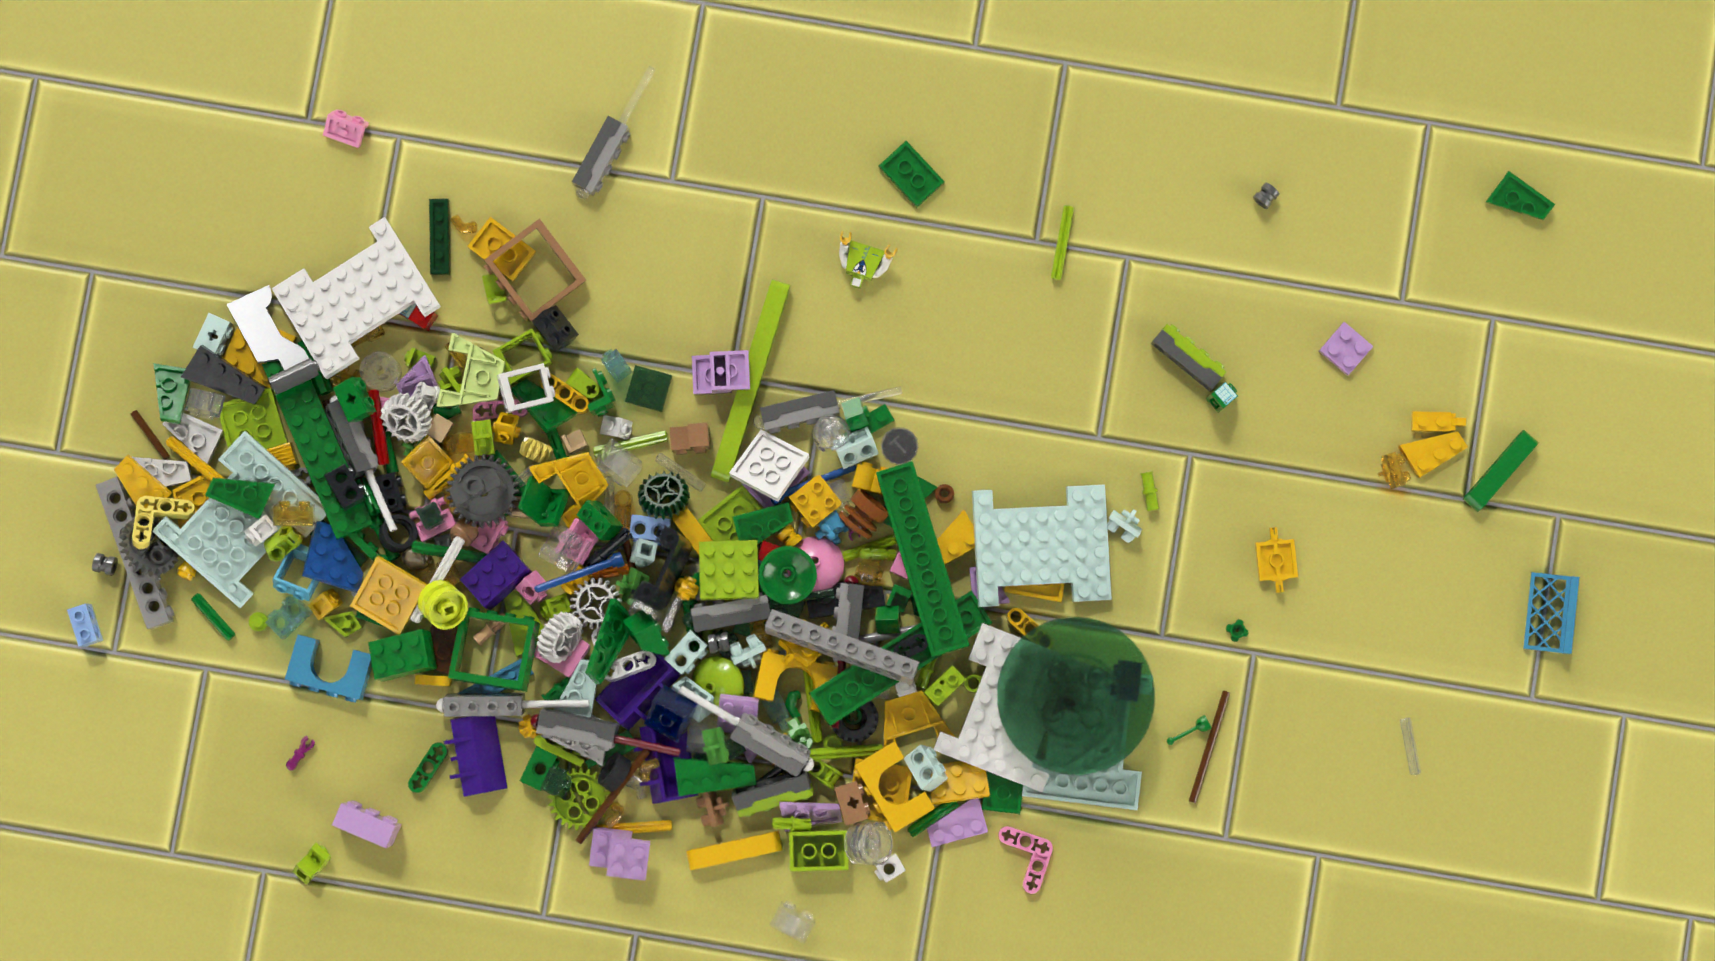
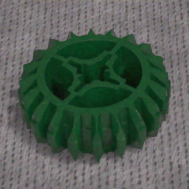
M656 471L655 476L649 474L648 480L643 479V484L639 486V505L642 506L643 512L647 511L648 516L654 514L655 519L659 516L663 520L666 516L672 519L673 514L679 516L680 511H684L685 506H688L690 498L689 486L684 479L680 478L679 474L674 476L672 471L669 474H666L665 471L659 474Z

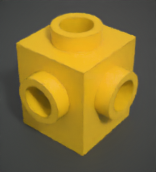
M500 412L497 421H494L492 432L495 433L494 441L513 445L515 438H519L521 427H518V415Z

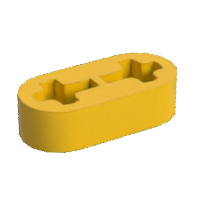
M415 675L414 684L451 686V679L448 676Z

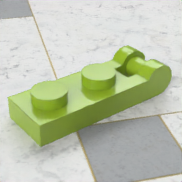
M541 735L536 736L534 739L536 746L580 767H583L586 761L580 753L574 750L572 752L565 750L566 747L556 742L553 744L547 738L541 737Z

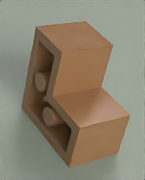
M695 423L682 427H670L671 451L676 452V455H685L687 451H694L695 454L706 453V450L710 449L708 424Z

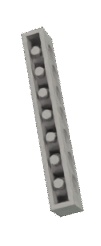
M115 477L95 486L120 552L124 547L119 546V543L123 541L119 536L123 534L121 530L126 527V524L135 518V504L129 498L127 490L119 477ZM116 494H120L121 500L115 504L113 498ZM122 512H126L127 519L122 522L120 515ZM120 553L147 629L152 630L174 622L172 618L174 616L173 609L170 605L168 606L166 598H168L167 592L164 587H161L159 582L161 575L156 576L154 574L150 577L147 572L141 576L139 570L135 572V565L128 566L130 563L129 559L124 560V557L127 556L126 553ZM149 583H151L153 585V591L148 594L146 592V586ZM157 601L160 607L158 611L154 612L152 605Z
M773 609L765 625V632L767 634L911 686L919 668V662Z

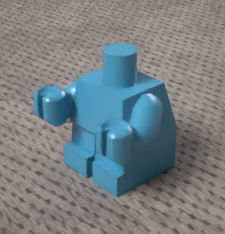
M835 510L818 524L820 530L815 532V535L818 539L825 536L838 545L841 543L838 534L842 531L845 533L849 529Z

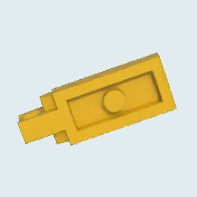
M1412 411L1411 431L1450 432L1456 431V427L1466 426V418H1456V413Z

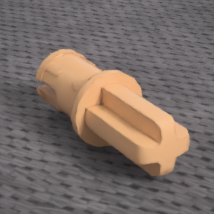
M491 621L489 624L486 623V626L474 635L473 638L479 645H482L493 634L496 635V632L506 623Z

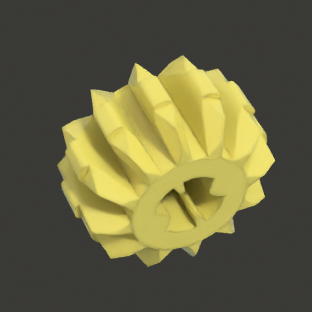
M525 437L520 445L519 453L538 463H546L552 456L553 448L534 438Z

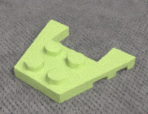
M452 333L448 350L468 354L460 393L440 389L437 407L498 400L500 387L497 375L504 373L506 362L459 335Z

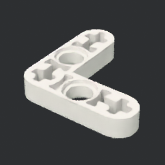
M595 629L592 633L593 645H595L600 629ZM642 650L621 659L616 658L611 667L615 672L612 673V677L606 675L605 679L615 682L650 669L655 665L656 657L652 652ZM646 655L650 657L647 664L642 661L645 660ZM632 661L633 668L630 671H625V663Z

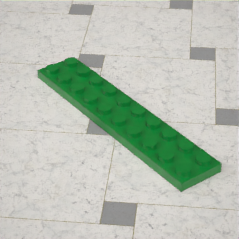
M279 361L262 364L267 378L284 370ZM311 379L275 395L336 539L338 540L372 526L373 523L364 502L344 512L325 479V474L343 464H346L347 468L349 467ZM341 474L337 476L336 480L343 483L347 480V476ZM349 491L346 494L348 499H354L357 496L355 491Z
M913 461L876 472L932 657L970 646Z
M972 590L956 600L967 638L979 632L982 623L992 624L983 607H978V599ZM922 622L881 648L893 652L894 646L916 634L925 635ZM915 638L916 642L911 644L912 648L916 646L922 648L923 640ZM928 645L926 649L910 657V659L919 662V670L941 655L932 657ZM898 647L899 651L897 652V654L905 657L904 653L908 651L909 648L906 647L902 649L901 647ZM852 665L809 692V695L828 725L831 726L900 681Z

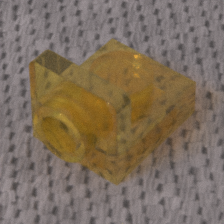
M473 433L451 434L447 436L444 440V449L447 455L452 456L454 454L475 452Z
M768 619L750 622L751 635L755 634L762 641L766 649L774 647L772 636L765 632V625Z

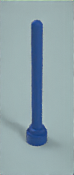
M856 465L845 469L843 467L821 475V477L827 482L855 471ZM810 480L789 487L778 502L770 498L772 504L782 503L785 497L794 494Z
M620 551L613 553L608 560L538 584L534 590L539 593L611 566L613 568L625 566Z

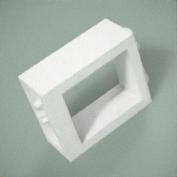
M544 363L497 375L506 413L554 401L555 391L553 386L549 385L548 378H550V372L548 367L544 366ZM539 370L546 398L515 405L508 378Z

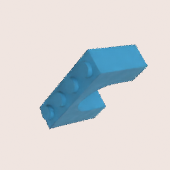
M297 635L285 680L290 681L289 685L301 687V684L309 686L308 690L319 692L320 689L327 691L326 695L337 698L338 694L346 696L345 700L355 703L357 700H363L372 669L369 653L353 650L349 667L344 677L336 682L328 683L319 678L314 669V659L320 640Z

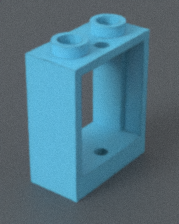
M300 544L284 557L273 577V588L281 593H289L298 600L310 601L320 581L312 579L309 587L305 589L283 580L294 558L306 562L309 547Z

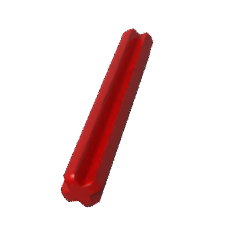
M378 389L369 390L368 394L373 399L374 407L377 411L371 414L378 465L389 464L385 429L384 425H382L383 419L380 418L382 416L380 395Z

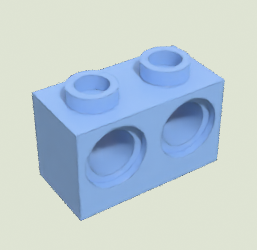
M632 514L630 525L631 539H633V542H636L639 538L653 541L661 546L660 540L655 536L654 531L657 527L664 525L670 528L671 519H655L650 516ZM639 524L645 525L646 528L642 535L636 534L635 531Z
M85 603L67 609L78 646L86 647L103 641L92 604Z

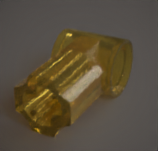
M619 490L614 496L615 517L623 527L630 528L633 497L629 491ZM622 493L628 495L629 499L626 504L619 502L618 498Z

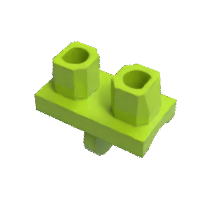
M446 366L439 374L442 379L438 382L441 387L440 389L460 393L462 383L458 384L455 380L462 375L460 369L457 366L448 369Z
M491 419L472 421L475 455L495 454Z

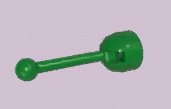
M1203 715L1197 719L1196 726L1173 738L1169 737L1167 744L1173 745L1174 741L1195 730L1205 732L1212 729L1206 716Z

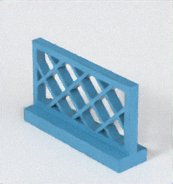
M1531 572L1523 649L1572 654L1579 577ZM1535 577L1544 578L1548 585L1539 591L1534 585ZM1556 580H1566L1565 589L1560 593L1552 585ZM1549 586L1557 594L1550 601L1541 593ZM1539 594L1546 604L1537 610L1532 601ZM1559 596L1564 605L1557 612L1550 603ZM1548 605L1555 614L1546 621L1539 611ZM1537 613L1544 623L1535 629L1530 621L1531 617ZM1557 615L1562 624L1555 631L1548 622ZM1546 624L1553 633L1544 640L1537 630ZM1533 633H1536L1542 640L1537 646L1528 645L1529 636ZM1555 635L1560 641L1559 649L1551 648L1546 641ZM1544 643L1547 647H1540V645Z

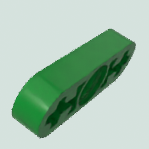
M434 743L408 781V787L412 792H422L428 786L448 754V747L444 743ZM441 746L443 747L441 751L444 753L443 755L440 754L436 757V760H439V762L436 763L433 759H429L428 757L429 755L431 757H434V755L436 754V751L434 750L435 747L439 748ZM431 762L434 768L431 773L424 772V763ZM418 772H420L422 775L427 776L428 779L423 778L420 782L422 787L415 789L413 781L419 780L421 775H418Z

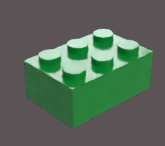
M419 629L368 642L375 680L384 682L437 669L431 631Z

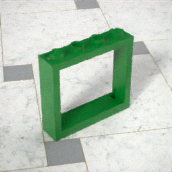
M469 607L465 618L458 625L448 678L454 681L527 692L540 623L534 620L535 617L523 616L522 619L516 618L517 615L512 613H505V616L498 615L496 611L487 610L486 613H482L480 609ZM470 618L528 626L518 681L460 672Z

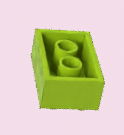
M848 829L789 831L790 871L849 870Z

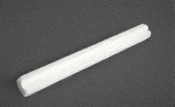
M458 536L454 538L430 583L444 580L465 543L464 539ZM418 604L410 617L415 623H419L423 618L418 609Z

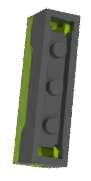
M1166 324L1151 344L1210 392L1225 375V367L1216 360L1214 362L1210 359V354L1202 348L1199 350L1195 347V342L1187 336L1184 338L1179 334L1180 330L1176 326Z
M802 768L797 777L788 772L758 781L756 785L735 788L732 792V799L739 817H750L759 811L766 812L780 805L779 802L807 800L813 796L814 787L808 771H803Z

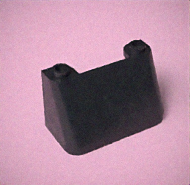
M665 525L659 527L655 535L660 540V549L668 552L655 585L642 583L636 590L632 589L628 597L633 601L658 611L668 606L675 584L680 578L692 550V545L688 539Z

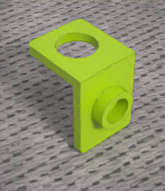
M494 273L483 275L482 279L488 304L506 301L505 289L501 290L495 282L497 277Z

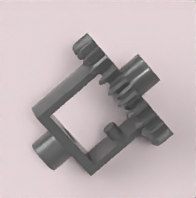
M483 454L481 460L477 455L474 456V461L468 457L467 465L462 461L460 462L462 469L454 468L457 475L450 474L454 481H447L452 487L446 489V491L451 493L447 500H453L449 507H456L453 513L455 515L460 513L459 520L466 517V524L472 521V526L476 527L479 522L480 527L484 528L485 522L488 527H492V521L497 525L500 524L499 518L506 521L505 513L512 515L509 508H517L513 501H519L520 499L514 495L519 494L521 491L515 489L520 483L513 482L518 478L516 474L511 475L514 471L513 468L506 470L508 463L505 462L501 465L502 459L500 458L494 462L493 455L487 460V456ZM485 493H488V495L485 496V497H482V496H481V495H483V494H485Z

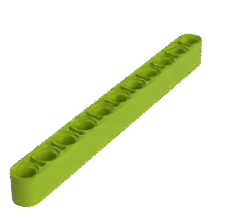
M771 280L749 350L750 389L737 390L712 469L711 478L728 483L731 480L729 472L737 461L789 293V284Z

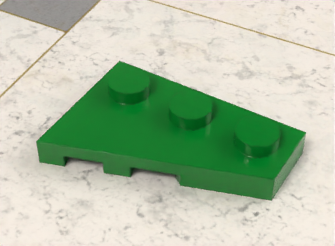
M529 379L520 382L511 389V392L521 404L546 398L544 390ZM553 397L554 401L526 408L545 433L576 416L577 412Z

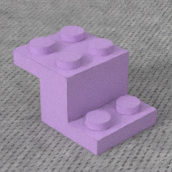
M749 351L710 352V355L692 356L693 394L732 393V390L750 389Z
M594 827L589 866L607 868V876L645 881L650 841L632 839L633 831Z

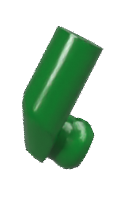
M435 403L432 407L435 415L439 414L446 419L462 413L459 405L446 408L437 407V403Z
M798 690L790 691L785 702V707L792 719L801 716L796 707L797 701L801 698V693Z

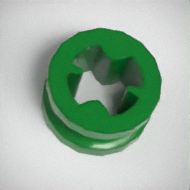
M856 709L853 711V713H855V711L858 712V720L855 721L853 719V721H850V714L845 716V720L849 724H859L863 718V714L860 709Z

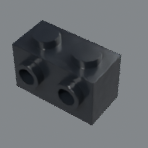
M557 305L542 311L532 321L555 352L570 345L579 335Z
M392 472L376 476V482L390 514L406 511L408 499L406 494L402 493L401 487L404 484L401 475L398 476V473Z

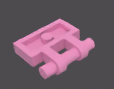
M444 496L439 499L434 498L430 500L431 503L423 507L418 506L409 513L412 520L419 517L421 521L416 523V527L422 542L450 530L456 524L450 508L442 511L440 507L447 503ZM435 510V515L426 518V513Z

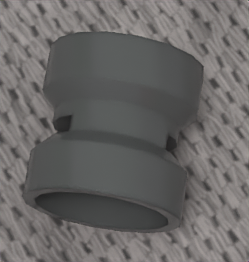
M1265 182L1261 187V191L1257 192L1253 199L1258 205L1268 209L1271 201L1280 194L1276 188Z
M97 553L93 559L92 571H102L107 575L113 576L117 568L118 558L113 556L105 557L104 554Z
M727 632L717 636L714 634L708 635L710 654L721 650L724 652L730 651Z

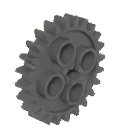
M155 517L153 520L152 530L160 523L158 517ZM135 518L129 521L126 527L121 530L123 534L119 536L123 540L119 543V546L124 547L120 553H126L127 556L124 557V560H130L128 566L135 565V572L141 569L142 575L148 572L150 577L154 574L159 576L171 570L174 564L179 561L177 557L180 555L158 536L145 549L139 550L132 544V534ZM141 519L138 523L141 526H146L149 524V521ZM140 532L139 542H143L144 532ZM153 532L151 534V540H153L156 535ZM149 548L150 550L145 554V557L143 558L144 553Z

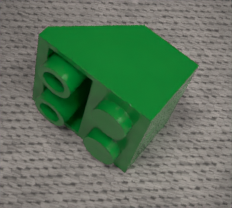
M642 609L623 620L630 637L643 651L665 656L670 654L667 648L670 645L665 636L661 635L660 631L662 629L659 623L654 621L650 613L647 615Z

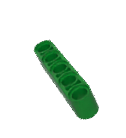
M1522 430L1469 490L1463 500L1479 512L1539 442L1525 430Z

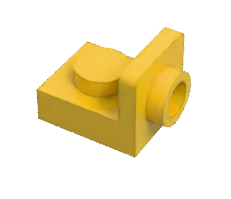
M331 588L322 592L308 604V607L316 618L321 620L335 608L341 606L343 602L339 594Z

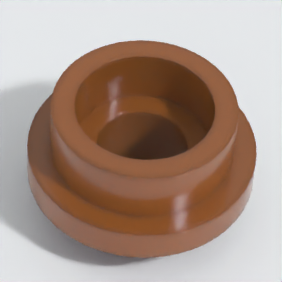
M942 484L937 487L935 497L940 503H949L954 497V490L950 485ZM944 490L948 492V496L945 498L941 496V492Z

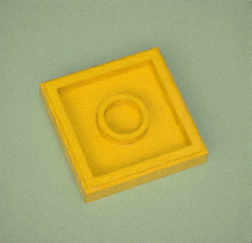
M427 435L401 463L428 490L454 461Z

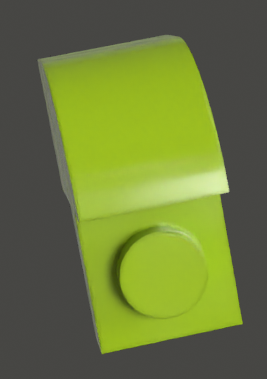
M316 842L310 848L307 855L296 864L292 872L307 885L332 857L324 846Z

